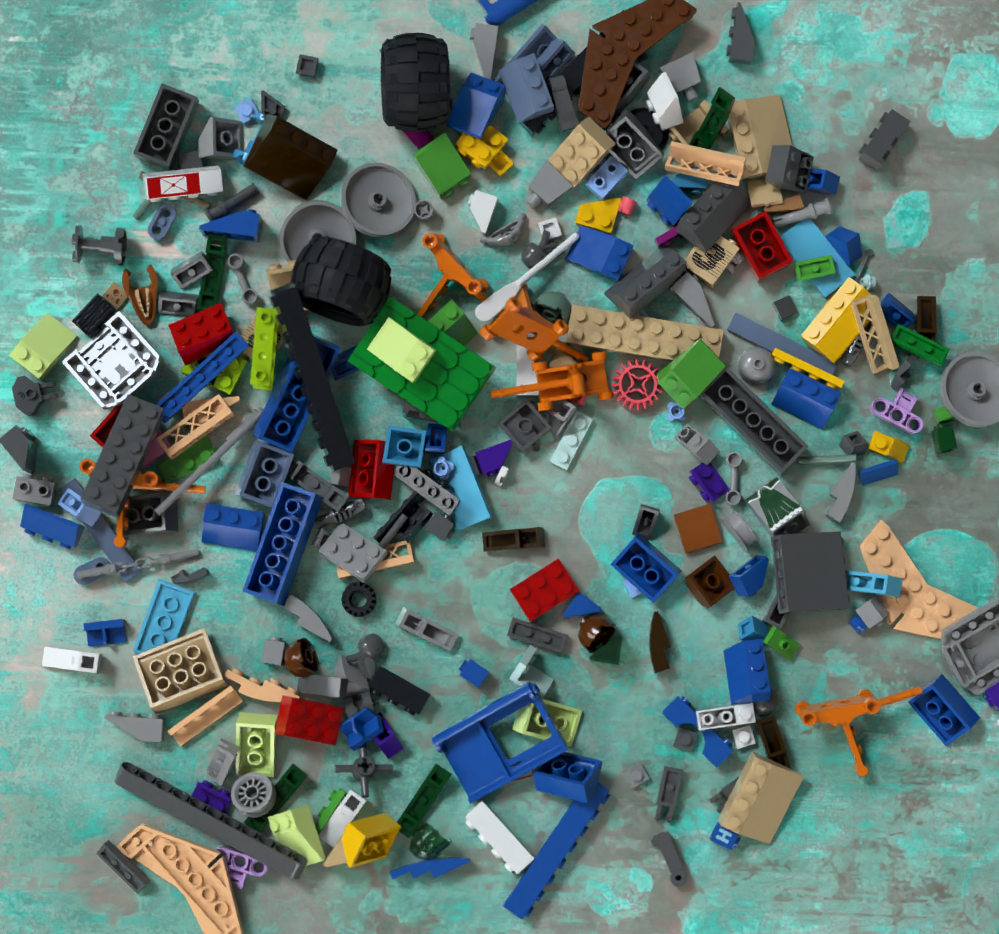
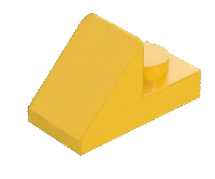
M874 431L867 449L892 460L895 459L903 464L910 446L896 437L892 438Z

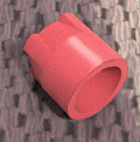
M623 196L618 211L630 216L637 202Z

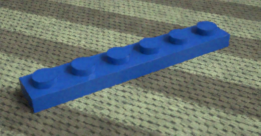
M237 331L156 404L164 408L165 416L162 421L163 423L168 422L250 347Z

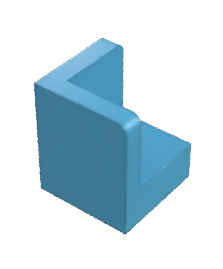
M750 616L738 624L741 641L763 639L764 641L769 633L768 625L754 616Z

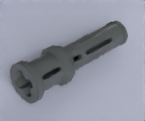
M252 183L224 202L218 201L216 206L209 210L205 209L204 213L210 222L223 216H228L230 214L229 211L259 194V191L255 184Z

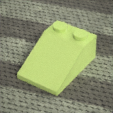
M47 313L19 341L9 356L43 381L78 336Z
M388 317L367 348V350L411 382L417 380L437 351L390 317Z
M543 698L542 700L565 739L567 746L572 747L583 710ZM530 703L517 711L512 730L543 740L551 737V732L534 703Z
M239 713L236 721V745L240 747L236 756L237 775L258 772L266 777H274L278 734L274 732L278 715Z
M308 804L268 817L274 837L282 845L303 855L307 859L306 866L326 860Z

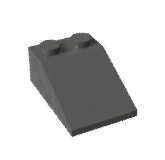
M627 108L613 118L611 125L606 131L602 129L616 143L609 153L635 179L664 156V153L643 125Z
M158 492L128 496L130 504L129 509H126V517H129L128 529L125 528V536L178 532L177 500L160 516L154 511L172 493Z

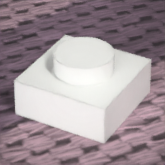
M556 217L538 223L541 235L543 231L550 232L549 240L562 236Z
M750 725L731 730L737 749L756 744Z

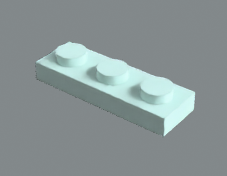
M578 411L575 412L550 460L551 463L567 471L593 421L592 418Z

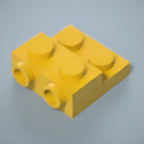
M489 125L481 139L463 133L455 143V148H457L456 151L462 157H469L475 167L478 169L482 167L486 170L508 142V138Z

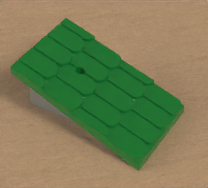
M392 297L388 298L353 351V354L347 360L453 432L496 369L494 365ZM388 317L437 350L415 382L409 381L367 350Z

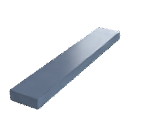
M735 313L727 328V331L771 353L774 348H777L833 375L838 363L833 364L822 355L738 313Z
M75 478L59 489L63 495L68 488L82 496L84 491ZM101 514L92 527L83 522L112 563H135V560L125 547L119 548L115 546L114 538L116 534ZM116 565L117 570L124 568L121 567L122 565ZM134 566L127 568L126 571L119 574L127 583L141 573L142 570Z

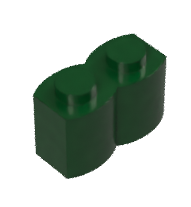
M948 423L939 424L931 431L936 454L950 452L958 448L953 425L949 426Z

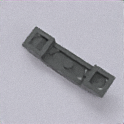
M293 457L287 476L307 491L323 497L322 502L339 513L350 497Z

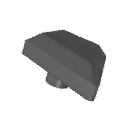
M262 90L261 114L282 118L285 105Z

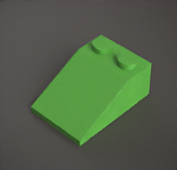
M700 338L657 373V382L683 409L704 391L726 365Z

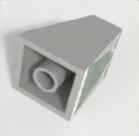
M777 477L767 481L764 487L752 492L746 499L749 508L771 537L781 534H797L809 525L804 509Z

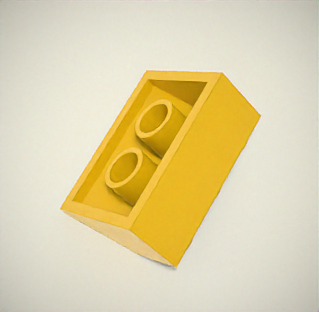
M386 813L349 822L345 826V832L342 836L347 865L352 868L386 858L401 826Z

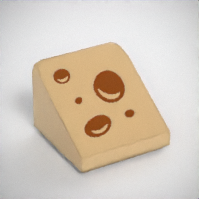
M112 282L102 295L116 309H119L128 298L125 290L115 282Z

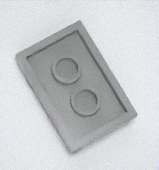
M342 522L318 550L319 555L364 583L388 554L385 549Z

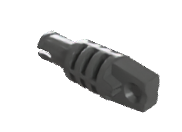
M871 321L864 328L867 332H869L872 326ZM860 333L843 353L841 362L849 366L854 364L864 348Z
M362 498L348 501L339 513L331 508L328 513L316 517L315 525L317 529L354 518L367 510L365 502Z

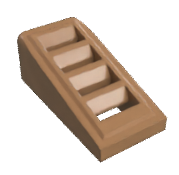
M797 194L784 199L781 204L764 207L762 212L766 211L768 215L789 213L805 207L800 195Z

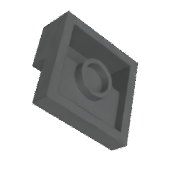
M525 399L498 422L501 429L522 453L552 429L550 419L545 414L542 416L537 411V404L533 400L529 402L528 399Z

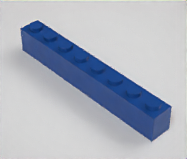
M598 782L596 792L588 803L577 800L572 802L503 904L504 908L520 919H523L524 916L529 917L534 909L532 907L534 901H540L545 893L543 888L546 884L550 885L556 877L553 874L555 870L563 867L566 862L564 857L568 851L572 853L578 844L575 842L578 836L583 837L589 827L586 824L590 819L593 821L599 813L597 808L601 803L604 805L610 797L608 794L609 789Z

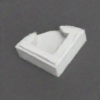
M501 467L495 480V485L502 486L509 472L508 468Z

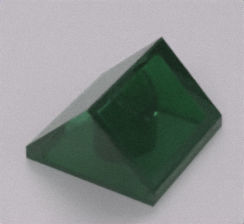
M618 635L588 657L589 661L618 665L622 636Z

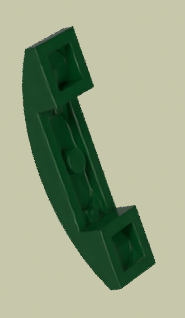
M718 88L711 101L712 106L700 129L694 133L689 145L705 149L712 147L732 111L735 102L734 96L723 88Z
M208 234L205 253L213 271L202 277L197 303L198 310H205L218 304L228 237Z
M293 763L274 786L276 801L272 809L263 816L256 818L248 817L244 823L261 833L269 823L268 817L279 812L308 775Z
M437 763L434 765L398 819L397 823L401 826L400 833L410 838L452 773Z

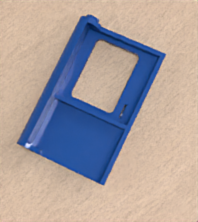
M528 682L432 736L435 748L440 753L444 752L463 786L470 804L568 750L567 743L539 695L540 690L535 683ZM534 703L549 728L551 737L512 759H508L494 736L491 725L528 704Z

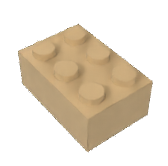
M588 117L576 126L548 159V162L573 187H576L587 178L616 143Z

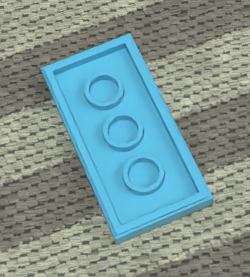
M810 218L799 221L780 236L788 253L795 262L832 255L836 274L810 279L824 299L843 285L848 277L852 278L855 275Z
M465 445L430 459L432 467L438 462L439 457H445L446 461L454 464V469L450 471L449 478L443 480L450 483V488L454 490L453 494L461 500L452 514L458 531L493 517ZM436 474V477H437L439 480L442 479L441 476H438V475Z
M158 580L133 652L140 654L178 639L196 592Z

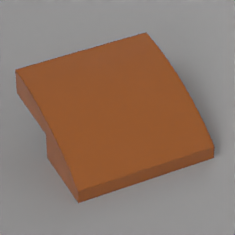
M711 504L674 515L685 554L722 543Z

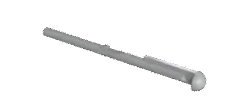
M256 408L250 416L225 438L226 442L203 465L200 464L198 469L154 511L160 516L258 422L264 408Z

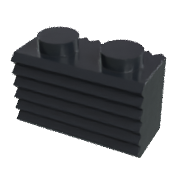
M97 293L72 322L88 337H95L102 331L101 327L115 315L116 309Z

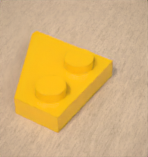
M622 198L580 204L574 224L611 234Z

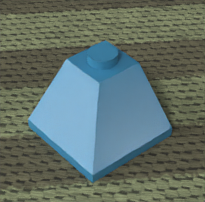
M388 426L382 462L421 468L425 455L426 430Z

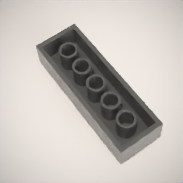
M727 366L699 395L779 475L808 447Z
M127 394L80 498L82 504L119 518L165 416L164 408Z

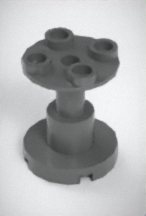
M76 226L75 234L72 235V245H75L72 261L80 263L83 250L100 251V255L114 256V264L116 266H124L126 256L123 255L127 250L126 228L117 227L115 237L101 236L100 240L83 239L82 226Z

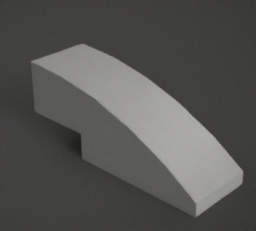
M854 462L849 464L830 493V496L835 501L826 513V516L836 523L841 522L852 498L856 477V464Z
M290 594L283 608L300 617L296 624L332 642L333 638L319 616L303 601Z
M404 607L395 625L450 652L459 635Z

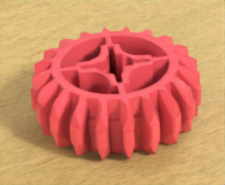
M635 359V365H632L631 360L627 362L629 367L621 364L623 372L617 369L616 373L619 377L613 376L612 378L618 382L612 384L613 388H618V390L613 391V395L620 394L616 400L619 402L624 399L623 407L630 403L629 410H632L633 405H636L637 411H640V405H643V408L646 410L648 408L646 403L648 402L653 406L652 398L658 401L659 397L656 393L662 394L663 390L657 388L661 387L657 382V376H655L659 370L656 368L652 371V363L646 367V360L642 361V365H639L638 359ZM641 370L647 374L643 377H636L631 371ZM626 375L630 381V386L627 390L623 391L622 379ZM652 379L653 391L649 395L645 389V383ZM635 380H637V383L638 381H643L640 386L641 389H638V387L637 389L633 388ZM639 393L644 399L634 400L629 398L628 395Z

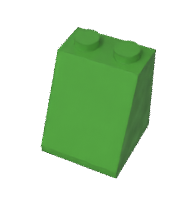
M445 133L413 154L414 162L440 198L450 196L454 193V188L459 185L462 187L470 182L471 172Z
M453 300L449 301L428 320V322L464 346L478 334L465 313Z

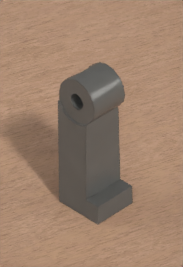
M560 75L549 78L550 93L560 131L563 132L576 128L579 121L576 118L564 76Z
M666 830L650 837L652 846L658 845L670 871L669 879L671 883L675 886L684 885L687 881V875L668 831Z

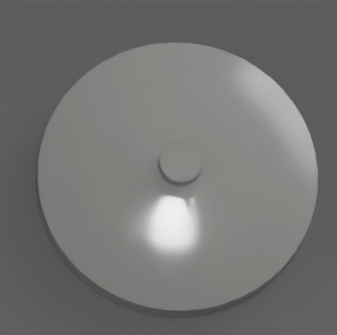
M368 163L353 170L346 178L341 188L340 203L344 216L355 229L372 237H389L402 231L411 221L415 212L416 196L410 181L398 169L383 163Z
M312 200L296 206L285 217L280 228V247L287 262L296 260L304 246L308 245L309 241L316 237H331L356 244L355 228L344 216L342 208L328 201Z
M980 352L965 353L951 361L943 371L940 379L941 399L945 408L956 420L977 428L989 427L999 422V360L993 356Z

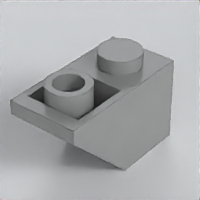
M686 424L674 437L705 465H708L720 452L707 437L689 424Z

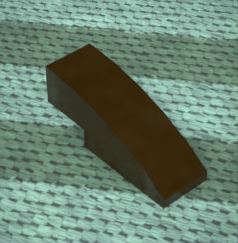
M917 296L915 332L936 342V296Z
M544 527L482 532L484 552L545 547Z
M658 611L653 613L649 632V652L654 674L670 668L664 650L671 647Z
M775 716L756 721L766 758L791 769Z

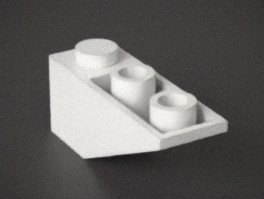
M45 647L42 666L100 673L102 654Z
M753 703L696 711L699 731L756 722Z
M350 789L318 835L319 838L334 848L345 832V826L354 820L367 799L361 797L353 789Z

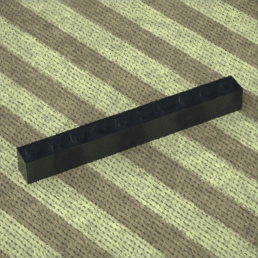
M291 282L270 290L272 297H269L272 307L277 310L278 315H275L278 325L283 328L282 338L285 344L289 346L288 356L291 362L294 361L296 367L293 369L294 374L301 381L302 386L299 388L302 396L307 399L308 403L305 406L309 415L312 414L314 421H311L314 431L318 432L319 438L317 442L320 449L324 450V462L327 467L334 471L354 464L355 460L297 286Z

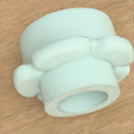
M866 274L864 278H861L860 285L867 291H874L876 286L875 277Z

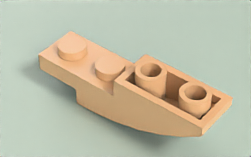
M235 668L232 671L227 669L224 677L241 685L238 690L239 693L255 699L281 702L282 695L301 699V696L298 695L299 691L288 687V689L280 687L282 683L273 678L270 681L265 680L263 686H261V681L253 677L247 679L243 677V672Z

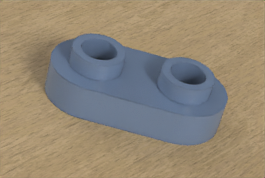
M162 204L157 209L148 227V233L152 239L162 240L167 236L177 215L172 205ZM166 211L170 212L169 217H164ZM157 228L162 229L160 234L155 233Z
M103 557L91 560L75 569L73 574L74 580L81 585L94 582L106 576V574L78 579L76 572L97 568L100 563L105 566L110 564V562Z

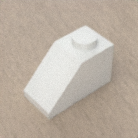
M476 190L474 195H470L468 205H470V212L481 234L486 236L498 197Z

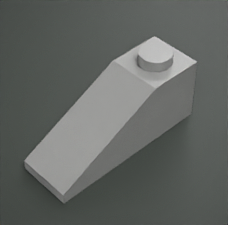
M476 23L475 29L471 28L470 40H473V46L483 76L491 79L498 26Z
M686 272L671 287L670 291L707 327L714 328L715 324L702 287L699 284L700 280L695 274L692 273L690 275Z

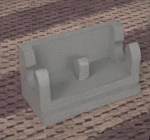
M221 738L205 776L218 783L219 786H222L232 768L240 747Z

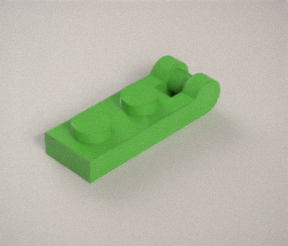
M341 788L338 791L333 790L328 798L331 801L327 808L323 806L317 815L320 817L317 824H315L318 835L346 794Z

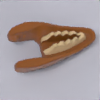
M148 265L147 268L151 284L146 287H132L130 282L131 272L128 269H124L122 275L123 288L136 314L144 325L152 324L156 310L158 279L152 265Z

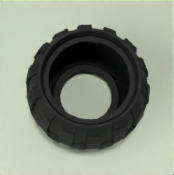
M404 33L394 36L393 39H386L382 44L381 101L383 120L387 126H395L396 129L407 132H424L436 129L437 125H444L447 122L450 110V67L448 47L442 38H436L434 35L426 33Z
M316 237L311 239L309 244L304 246L298 255L292 270L291 282L297 286L304 308L340 323L353 326H367L373 323L374 318L377 317L385 305L390 293L392 277H390V266L377 254L344 240L331 237Z

